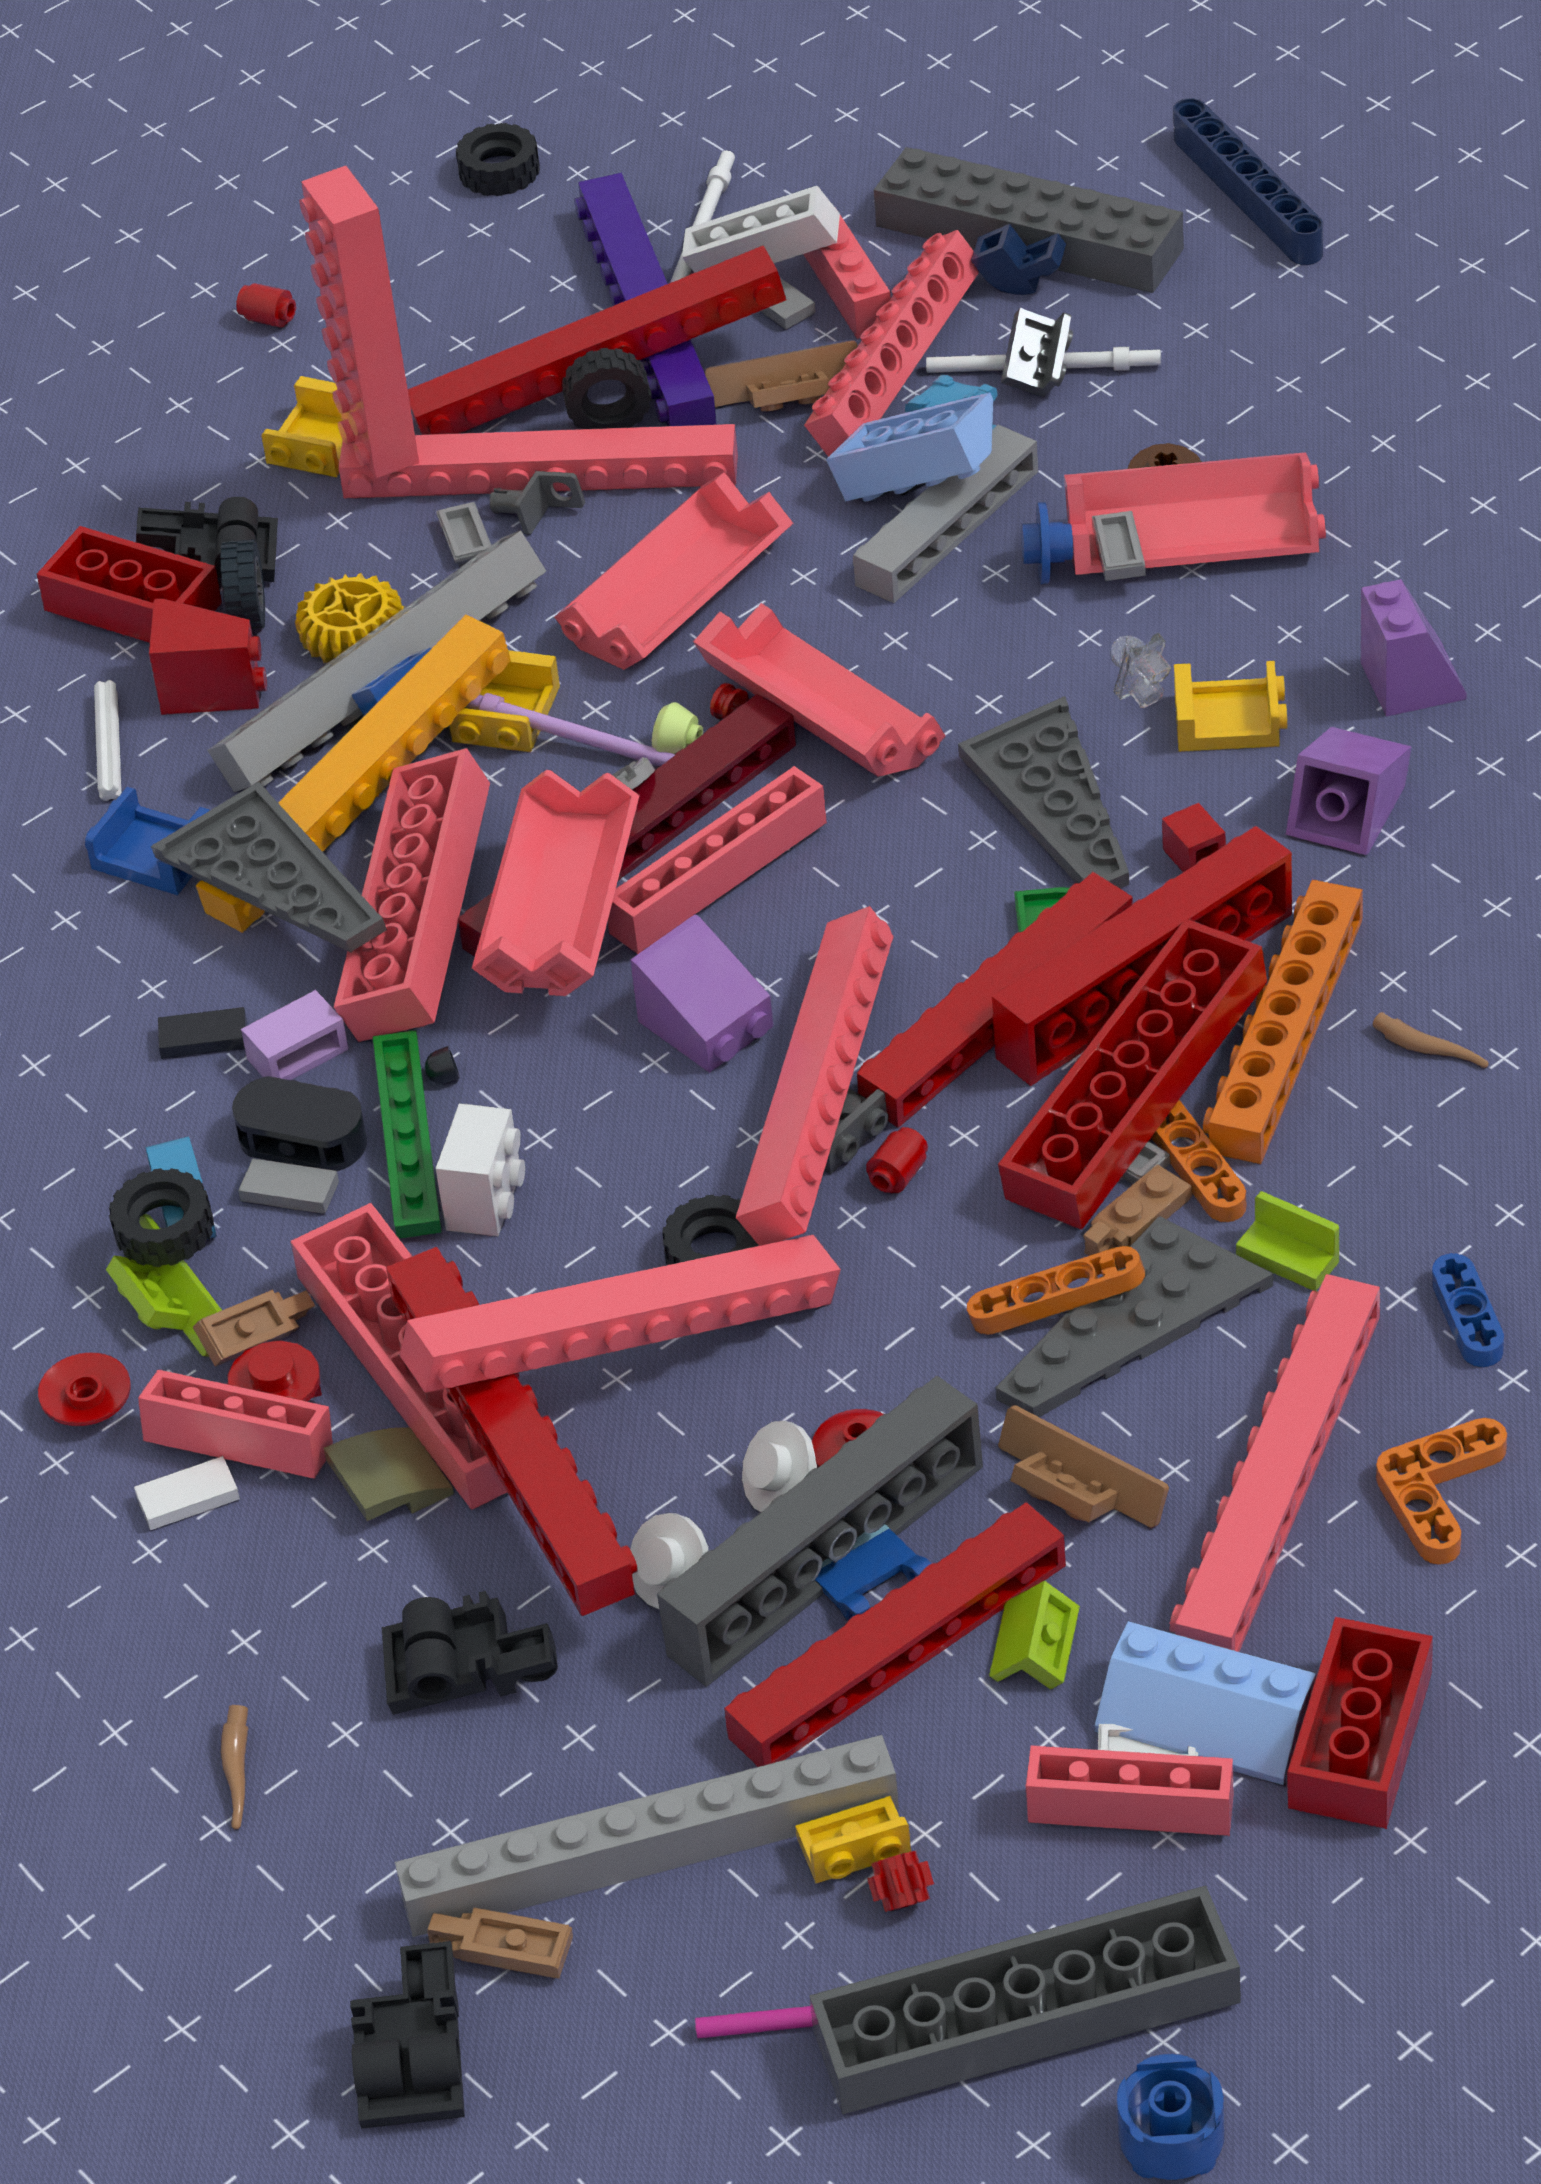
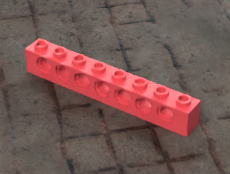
M958 230L946 235L937 233L923 244L924 251L908 266L907 270L909 273L904 280L892 289L893 296L888 303L877 311L876 316L878 318L874 324L861 334V343L844 359L845 366L841 372L829 381L828 386L830 388L826 394L813 404V412L804 426L828 457L863 423L881 419L978 275L979 271L971 261L974 251Z

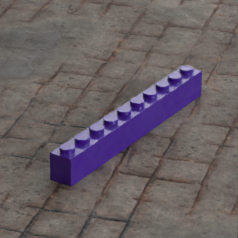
M622 172L578 182L580 197L574 198L576 214L579 221L583 220L585 237L587 242H591L596 264L601 263L600 270L604 285H610L609 293L612 305H617L666 285L667 281ZM691 339L640 360L647 373L651 399L656 398L655 409L660 423L666 422L667 426L717 425L714 395Z

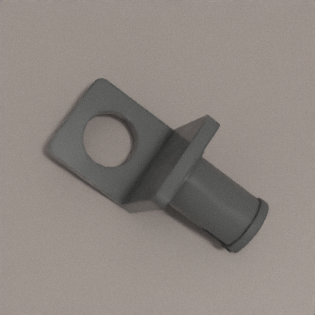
M535 471L523 490L494 488V492L490 495V508L495 514H517L524 534H532L549 506L583 508L585 505V499L577 475L574 473ZM559 482L567 485L572 492V496L563 497L554 490L553 483Z

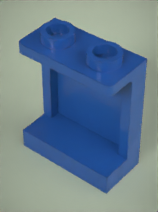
M126 787L121 795L111 802L107 812L95 826L89 829L86 835L85 847L88 851L91 869L178 896L193 876L155 858L151 846L207 813L210 809L199 807L190 820H185L142 807L138 802L136 789Z

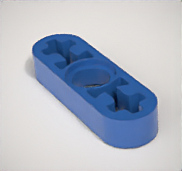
M1457 1253L1440 1256L1433 1263L1432 1287L1462 1357L1466 1362L1477 1367H1489L1498 1363L1504 1352V1333L1473 1262L1468 1257ZM1450 1274H1454L1456 1279H1461L1460 1288L1455 1289V1282ZM1463 1304H1472L1477 1306L1480 1311L1477 1314L1466 1316L1458 1313L1455 1309ZM1480 1331V1336L1486 1346H1482L1479 1341H1475V1332Z

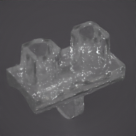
M1159 632L1153 635L1150 642L1146 645L1134 636H1122L1113 642L1110 657L1113 663L1120 668L1113 692L1120 701L1132 695L1141 708H1146L1162 698L1164 689L1159 682L1169 675L1171 666L1162 656L1166 641Z

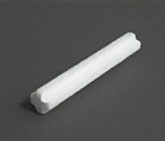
M112 680L106 682L98 681L94 686L97 784L99 797L103 801H108L109 799H117L122 793L118 692L116 684Z

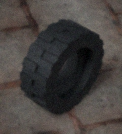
M507 123L487 124L484 127H477L472 132L466 133L463 139L457 143L456 158L460 181L474 193L478 192L486 196H503V194L516 193V191L528 187V184L536 180V175H539L540 164L536 138L533 134H530L528 129H523L519 125H509ZM495 156L513 157L510 160L499 163L482 162Z
M600 348L601 350L589 351L583 357L579 356L574 360V364L567 368L566 376L563 377L562 392L567 414L573 420L576 427L582 429L634 428L633 426L636 423H640L644 419V414L648 413L650 409L651 391L646 370H644L642 362L635 359V355L625 353L622 349L615 348V350H610L608 348ZM604 380H618L626 387L624 397L610 404L592 403L587 394L592 385Z
M160 1168L153 1169V1171L148 1173L142 1172L138 1174L134 1179H129L123 1183V1187L115 1192L113 1195L114 1200L109 1205V1218L119 1250L123 1251L126 1258L129 1260L133 1259L137 1264L143 1266L145 1264L152 1265V1267H161V1265L168 1264L171 1266L178 1264L179 1261L184 1259L188 1260L194 1256V1253L198 1250L201 1251L206 1246L205 1242L211 1238L213 1233L214 1218L203 1183L199 1179H194L192 1174L180 1172L179 1169L170 1168V1170H162ZM162 1206L181 1207L184 1212L181 1220L162 1229H145L139 1223L140 1217L145 1213Z
M713 1194L705 1195L703 1198H693L688 1203L678 1206L675 1212L666 1219V1227H663L662 1231L666 1264L671 1265L714 1256L696 1253L691 1247L694 1239L708 1233H727L736 1238V1246L725 1253L759 1246L736 1219L741 1199L738 1198L736 1200L728 1195L714 1196Z

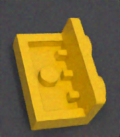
M891 1796L795 1826L797 1840L816 1884L829 1879L846 1877L852 1872L872 1866L871 1864L876 1861L911 1851L909 1825L905 1817H899Z

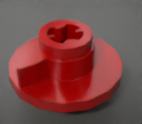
M273 1341L256 1345L243 1352L233 1362L228 1372V1385L306 1402L313 1397L322 1395L319 1364L311 1351L297 1343Z

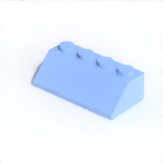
M989 392L863 423L826 459L845 501L862 498L866 502L881 496L884 492L893 490L895 494H901L918 484L925 483L927 487L943 482L951 476L957 475L959 479H964L976 474L981 469L979 465L991 454L992 395Z
M1128 1621L1110 1659L1095 1722V1732L1098 1733L1099 1724H1115L1132 1729L1131 1731L1121 1732L1119 1734L1121 1737L1180 1754H1188V1746L1196 1748L1198 1756L1233 1758L1234 1772L1284 1785L1316 1681V1673Z

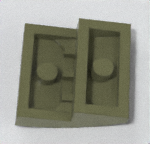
M410 1427L371 1431L324 1447L326 1461L367 1521L404 1504L413 1514L454 1494L452 1486Z

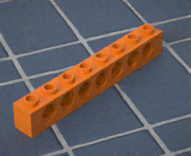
M1312 879L1306 895L1298 896L1294 909L1293 925H1286L1281 941L1282 951L1280 955L1274 954L1271 959L1268 984L1262 988L1256 997L1255 1014H1248L1243 1027V1042L1241 1046L1235 1045L1231 1053L1228 1077L1222 1076L1219 1080L1216 1092L1217 1103L1214 1108L1208 1107L1205 1113L1203 1131L1205 1134H1209L1210 1141L1222 1156L1262 1164L1362 923L1363 889Z

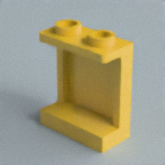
M300 376L294 384L297 400L296 406L278 431L265 429L261 435L266 463L337 478L339 475L343 439L338 429V422L342 421V415L338 411L333 399V391L337 390L336 383Z
M508 650L511 661L507 664L504 671L497 674L479 695L484 696L486 693L503 697L505 703L548 715L560 688L556 656ZM463 708L450 724L452 742L524 752L532 751L540 733V730L530 727V720L526 716Z
M1266 661L1265 678L1192 682L1190 663L1174 664L1178 752L1280 746L1279 729H1287L1286 704H1278V701H1285L1284 676H1276L1275 661Z

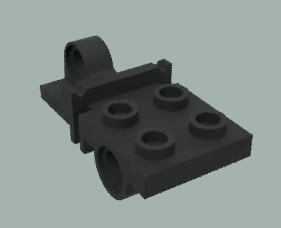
M245 497L228 498L220 504L218 513L204 512L205 503H199L198 510L190 509L191 502H185L184 511L138 507L136 543L150 547H159L173 554L214 565L217 578H222V542L255 539L260 554L263 581L274 582L278 518L259 517L258 508L251 500Z
M486 1591L479 1592L480 1603L474 1604L470 1595L463 1596V1606L450 1609L445 1601L435 1597H422L410 1601L402 1610V1622L382 1627L387 1704L392 1714L395 1715L486 1691V1680L488 1679L492 1680L500 1697L516 1693L515 1684L519 1679L528 1682L549 1679L556 1673L558 1664L556 1645L548 1624L545 1623L508 1633L506 1614L498 1598L490 1599Z
M451 1941L400 1947L403 1994L350 2001L353 2015L351 2025L354 2033L352 2067L358 2102V2120L361 2129L465 2117L457 2018L459 2017Z

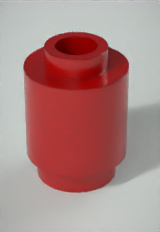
M253 283L250 286L244 285L240 289L237 296L236 309L238 314L244 316L248 321L282 328L293 319L296 311V302L289 290Z
M908 1127L891 1132L866 1164V1172L872 1185L882 1192H902L926 1161L928 1144L925 1138L916 1130Z

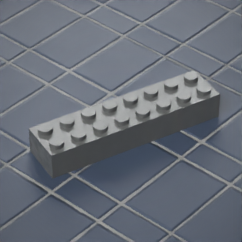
M905 147L874 188L877 227L927 239L937 233L946 235L958 230L972 250L975 249L979 236L1008 224L1013 227L1026 246L1058 233L1066 243L1060 267L1057 270L1154 293L1184 249L1183 212L1134 201L1126 197L1104 194L1092 189L1070 186L1058 181H1049L1023 173L1006 171L989 165L972 163L955 157L938 155L921 149Z
M935 1376L924 1386L913 1390L906 1400L888 1414L881 1415L869 1429L855 1440L845 1443L837 1454L819 1468H814L808 1472L805 1478L787 1493L776 1497L769 1507L755 1518L740 1525L733 1535L714 1550L704 1553L698 1562L682 1575L668 1581L663 1589L657 1593L667 1657L707 1687L824 1594L823 1588L815 1580L821 1570L823 1561L830 1559L836 1563L851 1551L857 1537L864 1532L874 1533L884 1524L896 1535L900 1534L983 1468L977 1403L939 1376Z
M1205 1885L809 1995L813 2031L843 2115L1241 2003L1240 1966Z

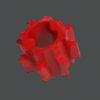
M917 1851L902 1853L871 1864L875 1876L867 1878L873 1901L882 1900L885 1912L908 1907L930 1899L927 1887L934 1884L928 1861L920 1863Z

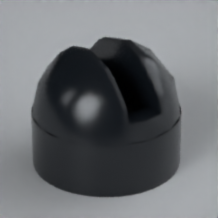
M449 1046L437 1049L427 1057L425 1072L431 1081L444 1084L460 1079Z

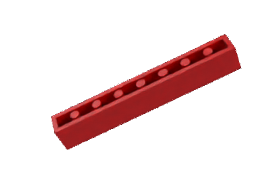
M1094 872L1080 883L1072 885L1063 898L1051 908L1044 909L1036 921L1023 932L1016 933L996 955L985 959L976 972L964 982L957 983L949 994L936 1006L925 1010L916 1023L904 1033L897 1034L891 1040L889 1046L875 1058L865 1061L857 1072L858 1094L868 1098L877 1089L884 1092L888 1122L899 1128L995 1045L992 996L1002 987L1010 985L1030 972L1036 965L1052 958L1072 942L1083 938L1098 928L1103 922L1114 918L1131 907L1133 897Z
M1027 1502L1011 1513L1003 1514L992 1526L976 1537L966 1539L957 1550L939 1562L928 1565L920 1575L901 1588L891 1590L882 1601L863 1614L853 1616L844 1627L826 1639L812 1644L807 1652L788 1665L774 1670L766 1680L753 1689L737 1695L724 1708L728 1739L757 1767L786 1760L1004 1609L1005 1603L1008 1600L1045 1581L1066 1566L1064 1535Z

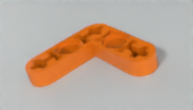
M1490 1418L1475 1419L1390 1448L1382 1452L1378 1457L1376 1463L1378 1487L1417 1552L1425 1561L1441 1565L1450 1563L1460 1554V1526L1435 1485L1500 1462L1505 1457L1507 1450V1432L1500 1422ZM1435 1451H1447L1454 1458L1446 1463H1437L1431 1460L1429 1456ZM1421 1499L1427 1501L1431 1507L1423 1512H1414L1405 1505L1411 1500ZM1435 1525L1434 1531L1441 1541H1447L1446 1543H1440L1436 1538L1431 1539V1527Z

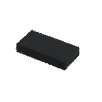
M240 1007L158 1017L161 1059L245 1049L241 1029L247 1026L245 1008Z

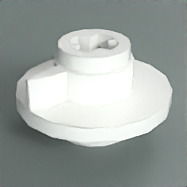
M788 1421L771 1422L761 1428L749 1443L743 1460L742 1481L745 1495L754 1509L760 1512L764 1511L776 1497L787 1493L801 1482L808 1472L817 1468L812 1440L802 1427Z
M676 1513L655 1515L642 1524L633 1538L630 1549L638 1568V1572L632 1574L636 1593L648 1605L659 1609L657 1593L663 1589L668 1581L678 1578L696 1564L701 1556L708 1551V1545L701 1529L690 1518Z

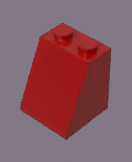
M154 599L149 657L161 715L259 709L260 692L267 691V675L265 667H258L257 661H261V642L259 636H252L250 620L166 599Z

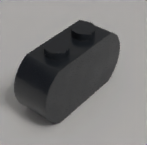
M267 1076L256 1079L244 1086L237 1093L233 1101L232 1110L239 1144L243 1152L249 1157L340 1171L354 1164L366 1149L367 1136L361 1104L352 1092Z

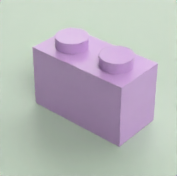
M316 990L241 1029L247 1060L263 1077L271 1076L292 1080L348 1050L343 1019Z

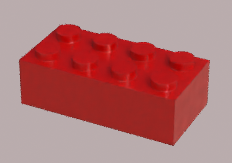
M79 526L36 574L44 611L149 643L154 599H166L215 611L222 603L214 565L83 526Z
M1335 1617L1287 1771L1288 1809L1387 1829L1432 1675L1433 1636Z

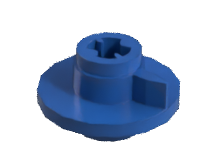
M1046 502L1037 503L1036 523L1021 525L1023 564L1038 565L1040 584H1048L1050 582V563H1064L1065 560H1073L1072 525L1063 524V522H1049Z

